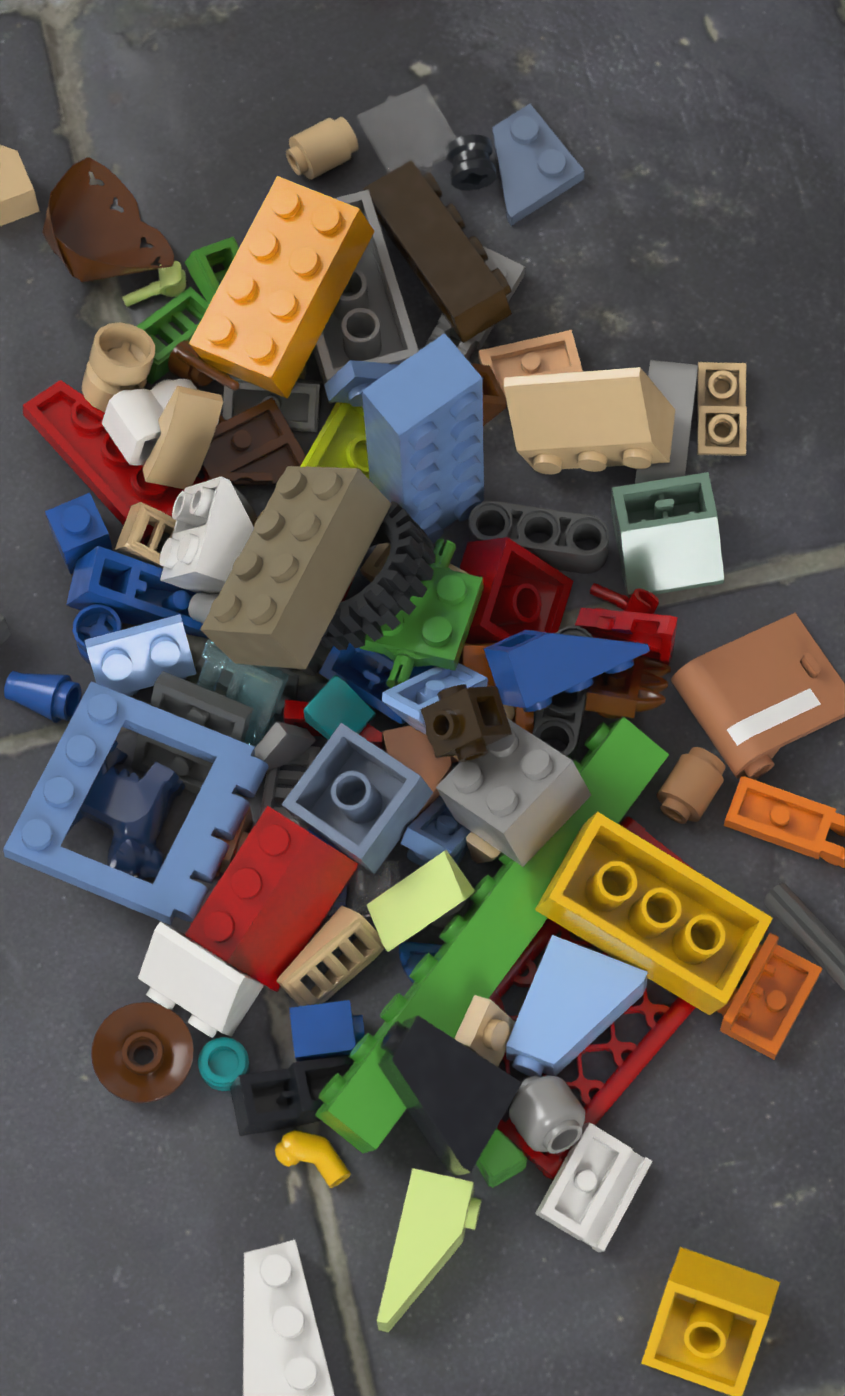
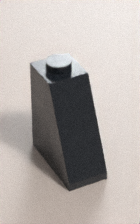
M418 1015L403 1021L402 1024L397 1021L389 1029L381 1043L380 1048L386 1052L378 1066L447 1171L455 1176L471 1173L522 1082Z

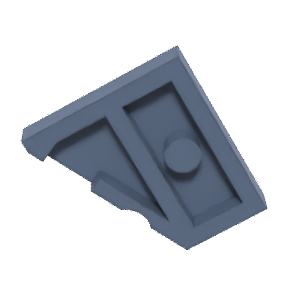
M531 104L526 105L492 127V138L505 200L506 217L511 226L584 180V169Z

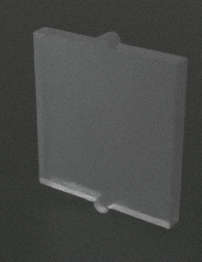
M425 84L396 98L388 96L385 103L357 115L360 126L388 173L410 160L414 162L419 171L425 170L430 172L433 169V165L447 159L446 146L449 142L456 139Z

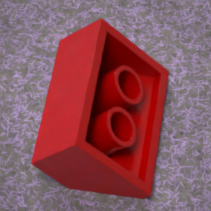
M267 806L184 935L278 993L281 986L276 980L312 940L359 867V864L273 808Z

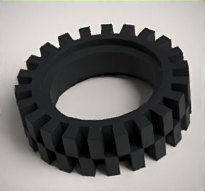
M394 501L391 502V506L369 547L389 543L391 544L389 557L383 569L367 587L350 599L340 602L320 641L326 648L331 649L334 645L338 650H347L349 642L355 648L365 646L366 634L373 641L382 638L381 626L387 624L392 630L401 624L395 616L401 610L410 615L416 608L410 601V598L412 596L423 598L427 591V588L421 581L432 580L434 570L429 565L435 563V553L431 550L434 547L433 543L413 518Z

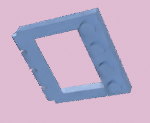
M91 681L3 848L4 856L171 925L174 917L192 922L208 891L205 885L193 879L196 878L212 883L229 849V845L223 840L216 838L215 835L227 840L234 839L250 806L246 799L236 795V793L248 798H254L269 766L263 760L254 757V746ZM122 727L213 763L153 884L61 847Z

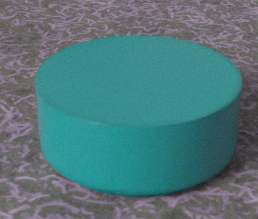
M220 1037L209 1041L202 1048L198 1057V1068L202 1079L209 1087L219 1091H230L232 1083L239 1075L249 1074L250 1061L246 1049L240 1042L232 1038Z

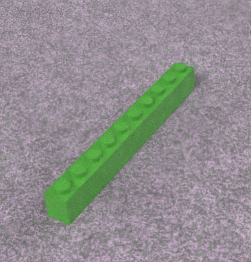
M625 717L609 725H606L604 722L599 724L584 743L589 751L580 763L573 760L591 796L524 867L501 852L498 860L503 863L501 868L493 878L486 875L474 888L475 892L469 896V899L474 904L465 916L462 917L460 914H457L446 925L439 936L444 941V944L433 957L428 953L415 966L409 976L415 982L404 996L397 993L382 1010L379 1017L385 1022L374 1037L367 1033L354 1047L349 1055V1058L354 1063L344 1077L336 1074L321 1091L318 1098L324 1103L315 1115L362 1154L376 1150L407 1109L378 1066L386 1052L380 1048L381 1043L392 1025L397 1021L402 1024L403 1021L418 1015L452 1038H455L474 995L487 999L491 996L548 919L535 911V908L582 825L596 812L601 813L618 824L669 756L666 751Z

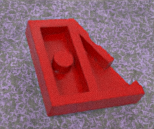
M580 608L575 626L586 629L593 638L648 644L650 651L641 656L654 658L670 665L674 651L678 617L614 611L604 608Z

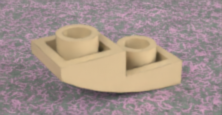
M698 362L697 455L746 456V363Z
M182 386L176 387L158 420L161 435L142 468L145 482L180 489L193 485L216 430L223 404L222 395Z

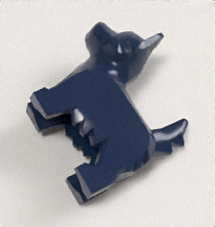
M115 740L67 834L84 817L101 824L114 832L108 851L107 866L141 880L156 878L167 857L156 846V841L168 817L173 800L176 796L181 795L186 786L183 781L179 780L180 777L175 771L158 762H155L141 779L136 773L130 774L124 768L119 772L115 766L124 763L128 755L116 748L118 742Z

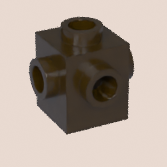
M466 684L453 686L437 694L439 701L421 709L426 725V735L436 757L457 756L459 762L471 761L488 753L487 745L512 734L497 686L467 688Z

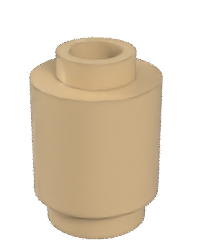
M343 117L335 120L327 118L290 137V149L286 150V156L290 166L297 175L304 174L308 179L312 180L350 160L351 154L358 150L359 145L356 135L346 119Z

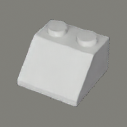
M159 922L154 930L138 979L150 986L146 995L167 1009L172 1010L178 1004L189 1011L192 1015L187 1022L212 1038L217 1031L232 1037L264 985L185 936V933Z

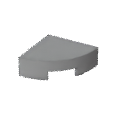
M276 722L255 747L254 757L266 762L269 766L268 770L274 769L300 756L316 739L307 728Z

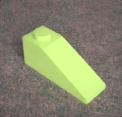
M412 1168L377 1317L378 1330L389 1332L463 1243L466 1228L476 1229L482 1199L473 1198L474 1182Z

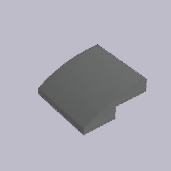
M164 671L154 683L150 703L154 707L241 742H245L253 712L252 707ZM138 733L131 767L147 773L152 765L158 762L176 772L180 777L179 780L184 782L185 790L198 795L213 763Z

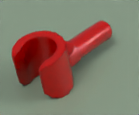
M594 583L590 589V594L616 605L617 608L625 612L654 614L659 605V599L653 593L641 588L635 589L630 598L597 583Z

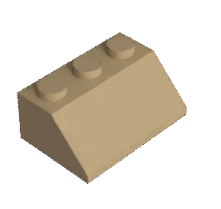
M641 367L505 377L504 391L516 450L535 471L550 475L558 474L562 469L576 468L599 472L605 470L608 466L624 465L634 469H646L651 464L670 462L676 409Z

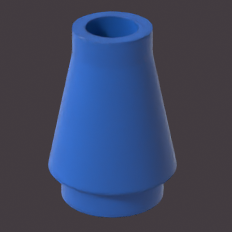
M12 671L5 683L4 696L7 700L15 701L57 723L61 720H71L81 700V686L79 683L73 682L69 675L28 674Z

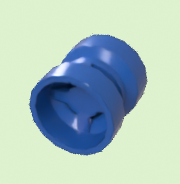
M93 604L83 608L73 621V634L81 657L88 664L91 663L84 640L123 630L118 614L112 608L103 604Z

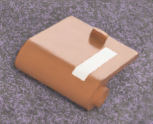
M796 613L691 660L671 678L672 684L736 778L747 776L755 780L761 777L774 766L772 758L781 747L845 717V684Z

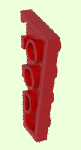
M59 380L23 404V416L123 526L131 506L139 502L172 517L176 498L184 489L145 482L142 469L144 465H129L102 425L105 412L93 407L85 399L84 395L62 380ZM196 477L193 485L205 482L207 480L206 478L201 480L200 478ZM148 524L140 542L145 546L149 542L154 529L153 526Z

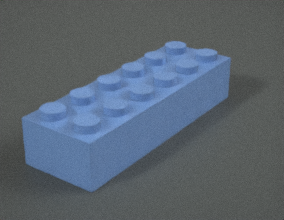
M445 333L362 390L370 481L390 503L392 501L398 503L423 529L432 543H435L441 537L444 528L457 519L459 521L469 519L471 511L484 501L483 378Z

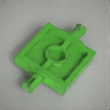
M444 539L436 540V546L433 551L435 553V563L429 565L434 570L432 580L421 581L427 588L423 598L415 596L410 598V601L416 606L411 614L408 615L401 610L395 616L401 622L400 625L392 630L387 624L381 626L382 638L373 641L366 634L365 646L360 647L362 650L384 654L394 661L386 682L390 688L409 680L415 666L432 665L454 671L457 668L484 589L483 577L453 571L448 568L453 553L456 550V545L450 540L446 541V545L444 544Z

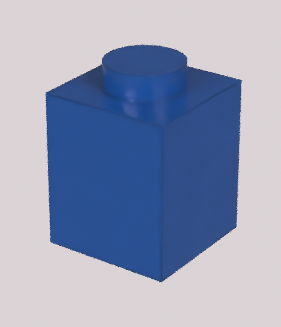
M90 493L45 511L51 533L70 574L74 573L76 561L95 547L101 546L113 551L109 533Z
M350 1000L289 1008L296 1062L350 1055L354 1047L365 1036L363 1016H352Z

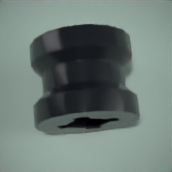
M474 134L465 135L452 140L446 146L447 160L453 164V168L450 171L451 185L454 188L467 191L478 190L489 186L496 180V166L489 159L493 154L491 140L488 137Z

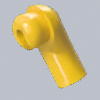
M294 1130L283 1135L282 1141L275 1147V1155L278 1161L285 1166L296 1165L299 1161L314 1164L329 1188L336 1187L351 1175L330 1141L323 1136Z

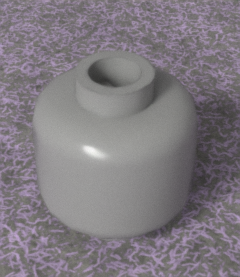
M550 1075L544 1077L531 1076L522 1081L521 1086L509 1105V1118L531 1149L556 1154L569 1149L580 1139L582 1126L585 1122V1110L561 1077Z

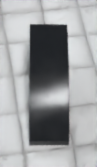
M349 1055L293 1062L288 1069L239 1075L230 1087L239 1136L322 1121L315 1115L324 1103L318 1098L321 1091L336 1074L344 1077L354 1061L349 1058Z

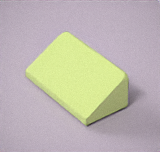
M445 850L366 905L380 940L387 952H389L466 900L475 890L449 852Z

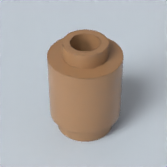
M692 747L688 754H682L657 793V798L662 804L660 807L661 811L670 819L681 824H685L688 820L693 822L699 821L724 782L722 776L726 769L724 763L713 753L699 747Z

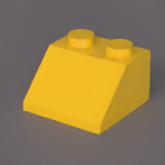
M680 1247L641 1364L730 1396H742L780 1282Z

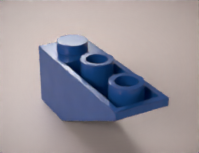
M524 630L484 648L503 705L523 708L524 712H532L549 706L552 703L551 697L563 691L572 693L590 687L594 683L592 678L604 672L613 674L631 668L634 665L633 659L649 652L650 649L648 644Z

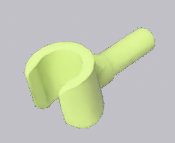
M174 261L172 267L158 269L159 281L152 282L150 285L122 296L126 307L154 295L162 294L167 297H177L185 291L186 275L185 271L181 268V263Z

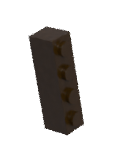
M410 160L363 188L364 190L369 189L379 224L462 343L512 315L506 298L512 291L506 278L499 268L491 271L485 262L489 259L482 244L475 235L470 238L466 237L462 231L466 228L462 217L452 203L445 207L439 198L443 196L442 191L430 172L422 175L414 162Z

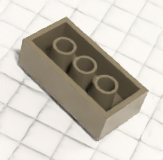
M287 466L283 475L277 481L276 488L263 513L257 519L240 556L235 560L232 571L218 597L213 601L210 612L200 630L235 664L306 669L391 506L390 501L359 468Z

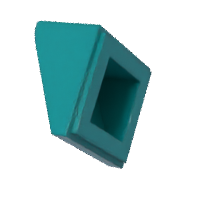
M336 674L304 708L305 722L328 740L340 723L359 734L376 716L375 712Z

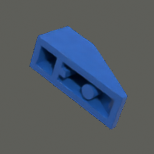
M101 546L95 547L76 561L66 603L67 606L82 610L93 604H103L112 608L118 614L121 623L137 626L180 614L187 635L208 638L200 630L203 624L193 620L188 612L190 600L196 593L160 581L162 568Z

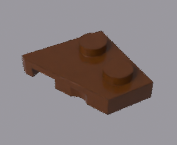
M271 397L216 426L209 450L200 469L207 481L223 477L229 479L232 485H276L287 466L300 467L306 456L274 398Z

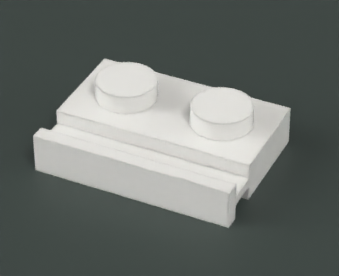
M586 1123L582 1127L580 1139L571 1147L535 1214L577 1240H582L592 1246V1249L595 1251L603 1252L647 1173L652 1160L632 1151V1148L595 1125Z

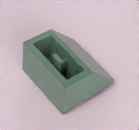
M708 472L612 487L610 512L628 598L638 588L656 595L724 584L718 515Z

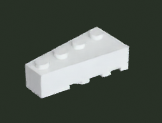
M295 1240L244 1253L243 1396H335Z

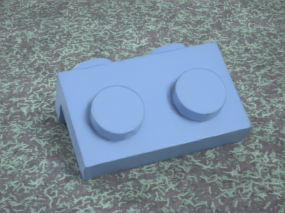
M180 614L84 640L96 683L129 697L136 694L140 689L154 686L156 679L163 671L184 680L186 677L196 674Z

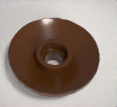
M138 1002L115 1010L101 1023L93 1039L91 1058L99 1081L111 1094L128 1102L149 1103L169 1096L186 1080L193 1063L194 1046L188 1027L175 1012L156 1003ZM144 1049L152 1051L154 1057L149 1064L140 1065L135 1061L139 1051Z

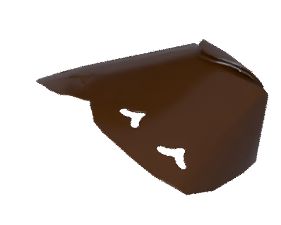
M87 157L73 164L51 191L42 232L52 251L59 256L74 278L79 279L81 282L172 267L174 264L173 250L166 238L158 229L140 221L138 204L132 193L116 175L96 160ZM89 172L94 174L95 179L103 181L104 185H90ZM115 197L118 199V206L123 208V213L110 209ZM144 237L147 241L146 243L153 245V248H140L141 238ZM160 257L158 263H161V266L151 265L156 258Z

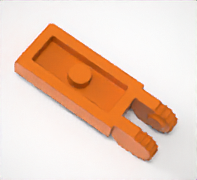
M741 776L724 821L725 827L815 859H819L820 856L830 864L845 868V848L826 841L829 829L845 837L844 815L836 813L835 808Z

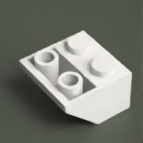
M223 477L186 487L176 498L172 511V518L176 520L172 538L167 539L160 554V565L163 566L160 581L195 593H220L232 571L235 560L240 556L254 529L231 481Z

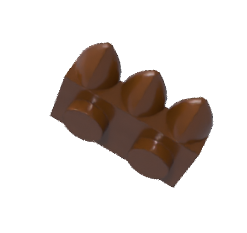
M640 655L633 659L634 665L627 670L613 674H607L606 672L592 678L594 683L588 688L585 710L597 712L605 718L618 719L622 717L634 718L635 712L657 708L664 704L666 697L659 692L666 689L669 683L661 677L670 673L671 667L657 659Z

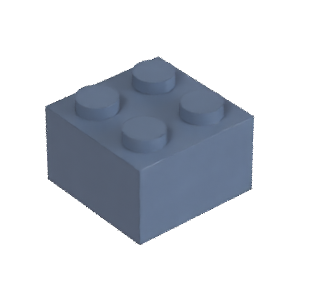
M340 723L284 800L282 806L296 821L375 874L434 792L420 775Z

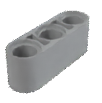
M650 360L648 377L676 409L670 462L651 464L649 468L637 469L635 484L685 476L698 365Z

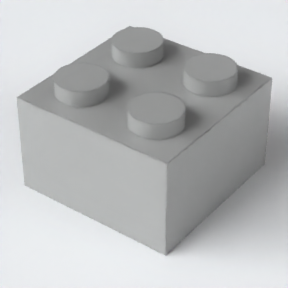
M508 719L512 731L511 735L487 745L488 753L471 761L460 762L436 786V789L458 823L524 867L591 796V793L571 759Z

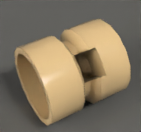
M119 322L107 324L101 327L95 334L90 351V359L82 380V393L93 407L105 412L109 400L120 391L145 389L147 376L150 373L155 356V344L144 330L132 324Z

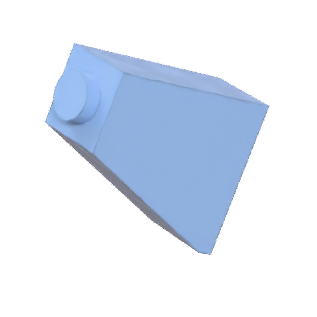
M552 935L506 1044V1058L513 1061L512 1067L528 1076L541 1077L542 1073L556 1076L644 994L647 986L648 972Z

